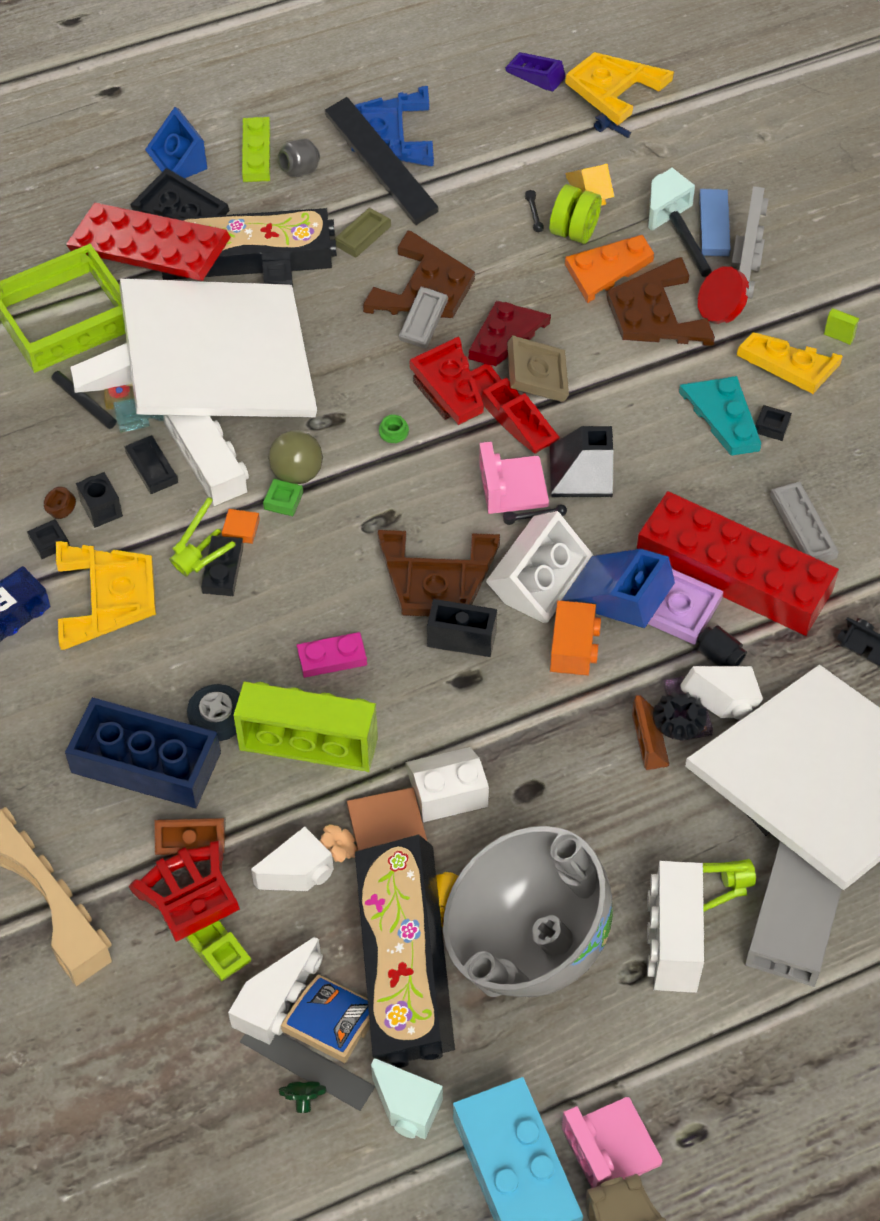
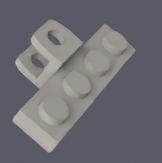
M754 186L745 236L736 235L731 265L733 268L740 266L739 271L745 274L749 282V289L746 288L748 298L753 297L755 281H750L751 270H760L765 239H762L764 226L759 225L760 215L766 216L769 198H763L765 188Z

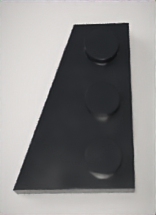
M168 168L130 204L134 211L172 219L226 215L230 211L227 203Z

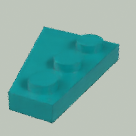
M737 376L680 385V395L692 403L694 412L699 418L703 417L711 426L712 434L731 456L760 451L761 441Z

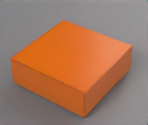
M229 509L223 526L222 537L243 538V543L253 544L260 521L259 513Z

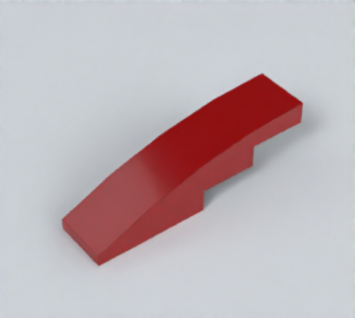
M488 364L470 371L472 378L475 379L484 407L514 438L535 454L560 439L527 394L520 395L516 389L510 388V381L507 377L501 379L493 367Z

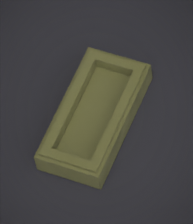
M369 207L334 238L336 240V247L356 258L391 227V219Z

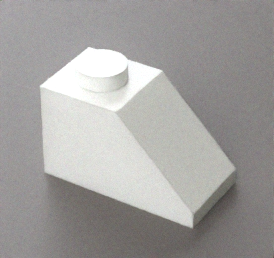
M693 666L680 685L683 692H689L690 696L695 699L700 698L701 704L720 718L742 720L756 710L763 700L752 666Z
M303 827L251 869L253 883L257 889L308 891L316 884H323L334 870L332 853L306 827Z

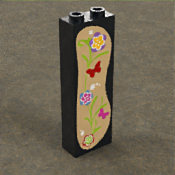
M327 208L174 218L225 229L229 233L231 238L205 277L263 273L262 262L289 259L291 271L332 268L331 257L337 256L336 240H330V236H335L334 219L328 220ZM162 272L163 280L187 279V277Z
M418 834L355 852L372 1055L375 1059L397 1068L406 1067L409 1065V1061L420 1058L422 1060H436L443 1057V1053L455 1050L433 846Z

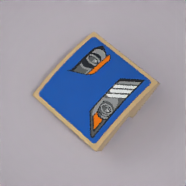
M318 974L287 1014L281 1024V1030L346 1063L361 1037L364 1038L370 1029L368 999Z

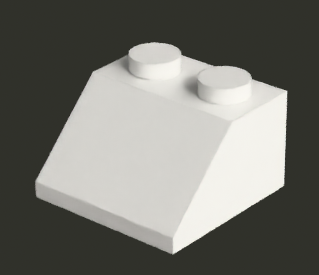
M471 747L405 762L411 785L414 788L422 822L488 807L489 786L480 758Z

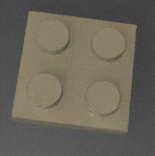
M512 335L507 342L510 388L564 402L569 396L565 350Z

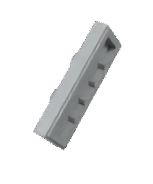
M800 481L771 489L770 496L799 550L823 562L837 559L839 551Z

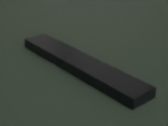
M348 97L325 109L326 117L415 225L439 212L437 204Z

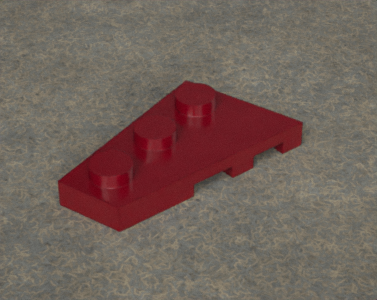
M496 300L469 349L468 359L492 366L499 365L508 357L507 342L512 335L530 340L535 336L537 329L540 327L545 328L550 324L551 314Z

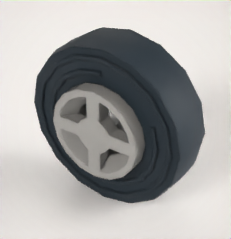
M222 684L208 685L196 691L189 700L187 707L189 724L217 732L219 741L232 738L237 734L234 712L240 693L236 689ZM222 712V715L215 717L216 714Z

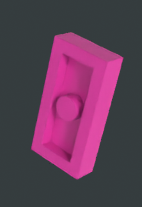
M360 632L297 644V652L304 678L367 665V657Z

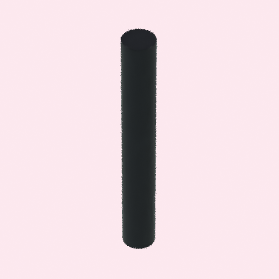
M678 211L672 212L669 216L671 222L702 277H707L712 272L709 264Z
M60 371L53 373L52 380L104 426L112 429L116 425L117 420L85 392L75 393L73 382Z

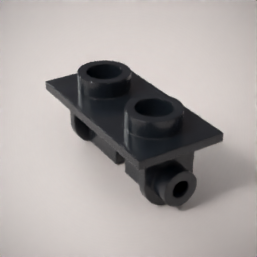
M847 617L846 622L849 630L842 629L837 640L842 642V647L859 656H862L866 648L870 647L872 651L867 660L880 667V634L873 631L874 626L861 618H857L855 621Z

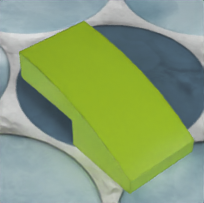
M220 921L185 937L198 956L221 981H224L251 962V958L231 931L228 933Z

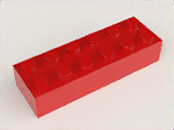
M669 491L666 492L638 534L637 549L668 556L673 570L724 591V598L805 636L832 594L839 571L838 568Z

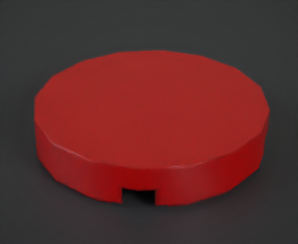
M722 266L712 271L702 283L697 298L698 309L702 317L707 318L708 321L714 324H719L723 322L729 323L741 314L748 299L746 288L749 289V282L745 274L733 267Z

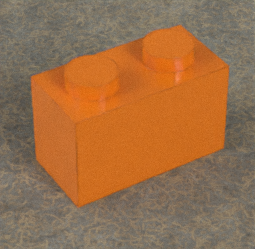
M557 600L550 672L589 676L590 663L597 664L599 644H592L593 636L599 637L601 617H595L596 604Z

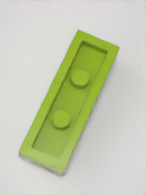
M270 117L243 118V182L270 181Z

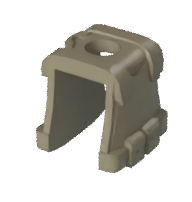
M638 1174L625 1177L624 1180L622 1177L614 1178L601 1183L600 1187L597 1186L586 1191V1212L589 1221H666L648 1198Z

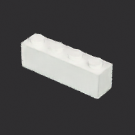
M163 415L166 427L206 494L212 498L214 506L247 493L246 480L249 479L247 468L243 462H237L234 447L230 441L225 442L223 439V431L217 420L212 421L211 416Z

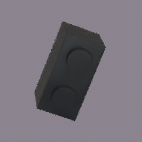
M433 599L427 623V647L491 657L497 631V609Z

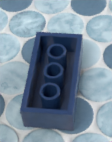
M93 697L65 751L70 771L73 774L197 809L221 754L218 733L215 731Z

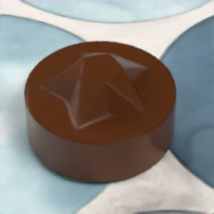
M65 487L52 489L44 500L45 511L56 519L67 517L76 505L74 494Z

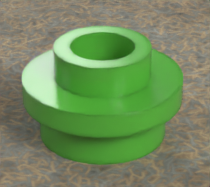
M399 415L386 416L379 425V435L388 443L402 442L409 434L407 422Z

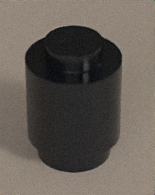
M719 625L713 629L707 627L697 640L700 643L698 651L717 666H739L747 655V651L742 648L743 644Z

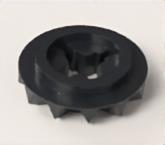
M674 690L667 697L662 695L660 701L654 707L653 719L657 729L665 736L675 740H687L697 736L704 729L707 721V709L702 706L700 698L695 699L691 697L689 692L677 694ZM675 709L679 712L687 710L686 719L681 716L673 718Z

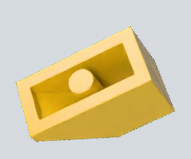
M608 164L565 173L569 184L581 188L582 193L587 190L600 194L602 205L607 204L606 199L614 197Z

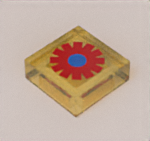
M132 384L104 389L106 409L135 407Z

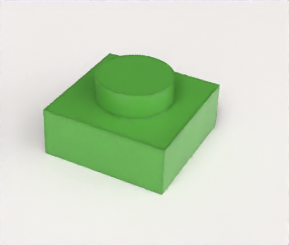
M273 479L263 501L264 510L293 517L303 495V486Z

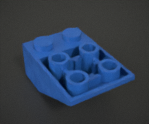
M643 549L592 556L561 601L596 604L595 614L645 628L675 584L669 557Z

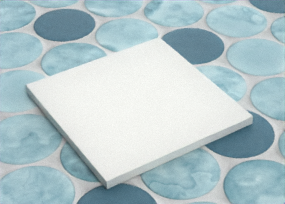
M120 279V294L136 414L316 417L317 406L292 285Z
M820 664L686 759L685 767L841 889L845 890L880 862V707Z

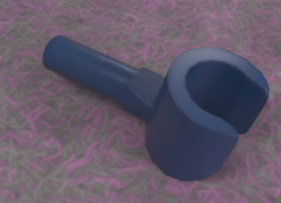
M603 113L595 117L598 120L594 123L597 131L602 132L610 128L627 138L630 137L632 132L615 124Z

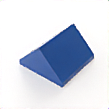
M174 107L145 150L162 172L168 168L179 176L187 178L207 170L204 140L180 109Z

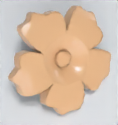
M331 824L325 826L323 829L325 833L319 841L330 850L334 861L342 863L345 858H355V852L358 849L354 844L355 839L352 833L347 829H343L341 832L339 826Z

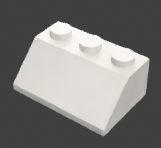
M558 511L533 516L486 582L504 604L542 623H548L556 612L557 600H562L585 565L594 555Z

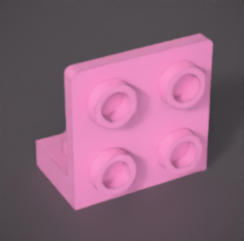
M492 442L480 443L479 467L488 514L549 506L539 456L501 460L499 453L494 454Z
M625 1097L585 1116H582L578 1106L563 1113L562 1130L591 1188L600 1187L601 1183L618 1177H622L624 1180L625 1177L634 1174L640 1176L662 1165V1158L629 1097Z

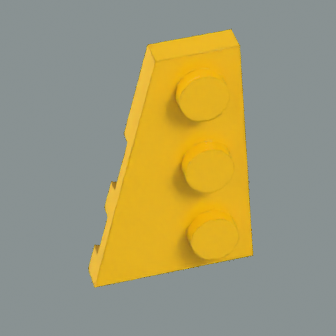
M755 332L738 347L737 356L747 360L749 363L812 394L840 366L843 358L842 355L835 353L832 354V357L816 354L817 349L806 346L805 350L790 347L789 343L785 340Z

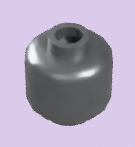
M308 139L286 142L278 154L280 168L291 177L313 173L316 171L320 160L318 148Z

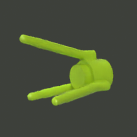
M211 497L206 499L180 541L172 548L175 554L169 560L186 577L192 571L198 573L205 565L235 547V542L231 541L201 559L203 557L201 552L210 544L212 536H218L221 533L220 529L212 532L197 547L190 543L185 546L213 501Z
M750 859L722 863H703V873L721 872L724 886L732 888V891L703 904V912L735 897L747 896L746 887H752L756 884L755 868Z

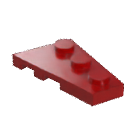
M459 336L410 359V369L458 425L484 412V404L475 379L472 378L467 357L464 356Z

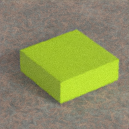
M832 308L827 317L824 335L851 345L855 338L859 318Z

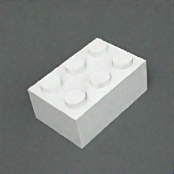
M659 861L657 874H651L650 890H648L647 911L650 912V922H648L647 944H650V955H648L647 977H654V990L697 993L704 965L703 863Z

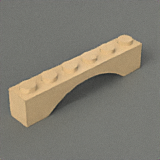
M4 807L0 809V866L16 872L28 880L45 898L52 913V950L59 965L75 986H78L112 962L108 951L112 944L102 929L95 931L89 924L92 918L81 903L75 906L70 899L73 894L63 879L58 881L54 879L51 875L54 870L43 854L37 857L32 850L35 846L31 838L24 830L20 833L16 830L14 825L17 823L13 815Z

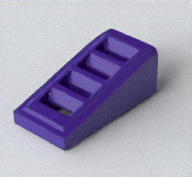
M519 52L505 67L506 72L552 92L565 79L563 62L542 56Z

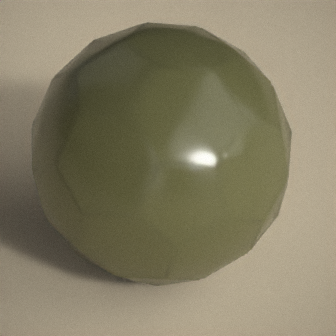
M294 430L281 434L273 441L268 460L271 470L281 481L304 484L313 479L320 471L323 454L321 446L314 437L307 432Z

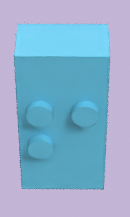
M524 1077L453 1103L454 1123L494 1221L583 1220V1214Z

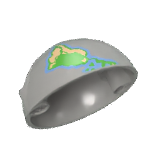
M536 826L516 830L498 838L483 848L466 865L454 883L447 899L444 912L443 934L445 946L452 962L466 978L490 997L500 995L538 997L565 988L589 970L606 944L613 919L612 893L608 875L596 853L587 842L568 830L550 826Z

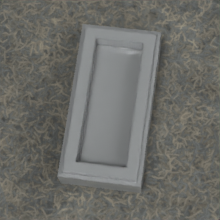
M420 287L399 334L400 341L427 349L447 304L448 296Z

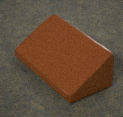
M638 695L634 698L632 717L644 768L649 770L668 767L670 763L663 734L657 729L653 719L654 707L641 695Z
M226 818L155 820V855L178 854L177 851L184 847L188 850L210 846V842L218 840L221 842L223 853H225Z

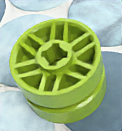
M569 184L564 185L557 196L552 210L549 226L550 233L564 238L569 235L570 240L586 244L591 238L598 222L602 205L601 195L587 190L582 193L581 188Z

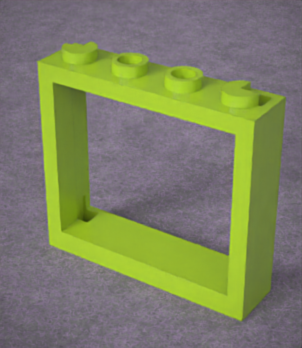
M91 244L0 281V321L34 373L126 334L120 285ZM91 272L114 305V308L29 343L6 307Z

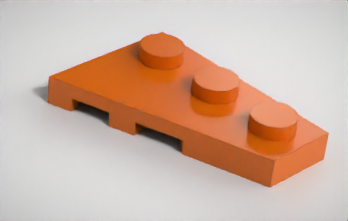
M642 234L566 256L565 266L586 302L589 303L595 299V294L603 289L608 291L614 287L617 280L624 276L629 277L653 262L654 252Z

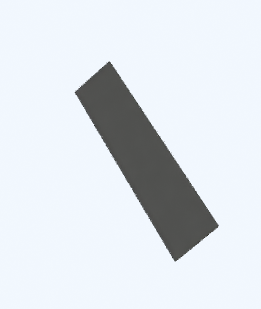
M244 1034L240 1040V1043L306 1081L319 1082L320 1085L326 1086L327 1093L361 1111L375 1088L371 1083L284 1034H275L270 1045L248 1034Z

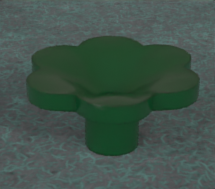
M315 1081L305 1083L292 1082L285 1087L279 1088L280 1096H284L287 1100H296V1112L298 1113L310 1112L311 1099L326 1093V1086L320 1085L319 1082Z

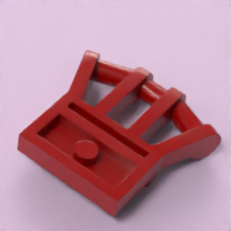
M219 840L210 842V846L188 850L184 847L177 851L178 855L167 860L162 858L156 861V865L140 880L135 879L129 885L131 892L138 899L145 900L160 911L176 942L240 910L235 896L222 875L223 850ZM210 860L211 874L202 878L194 862ZM185 867L194 883L180 889L172 872ZM162 878L171 892L166 897H162L151 889Z

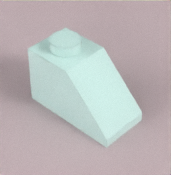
M674 168L658 174L652 180L648 228L651 231L669 221V216L672 212L678 211L682 213L693 205L695 185Z
M374 1058L371 1064L372 1079L391 1126H394V1129L405 1137L415 1138V1136L426 1139L443 1101V1086Z

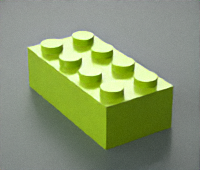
M243 682L234 712L239 750L370 772L378 740L376 703H371L361 698L347 699L336 697L330 693L317 694L305 692L295 687H275L264 682Z

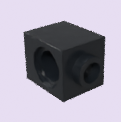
M105 472L90 476L76 483L80 502L94 528L123 517L119 497Z

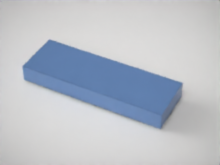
M700 189L701 252L704 256H730L728 190Z

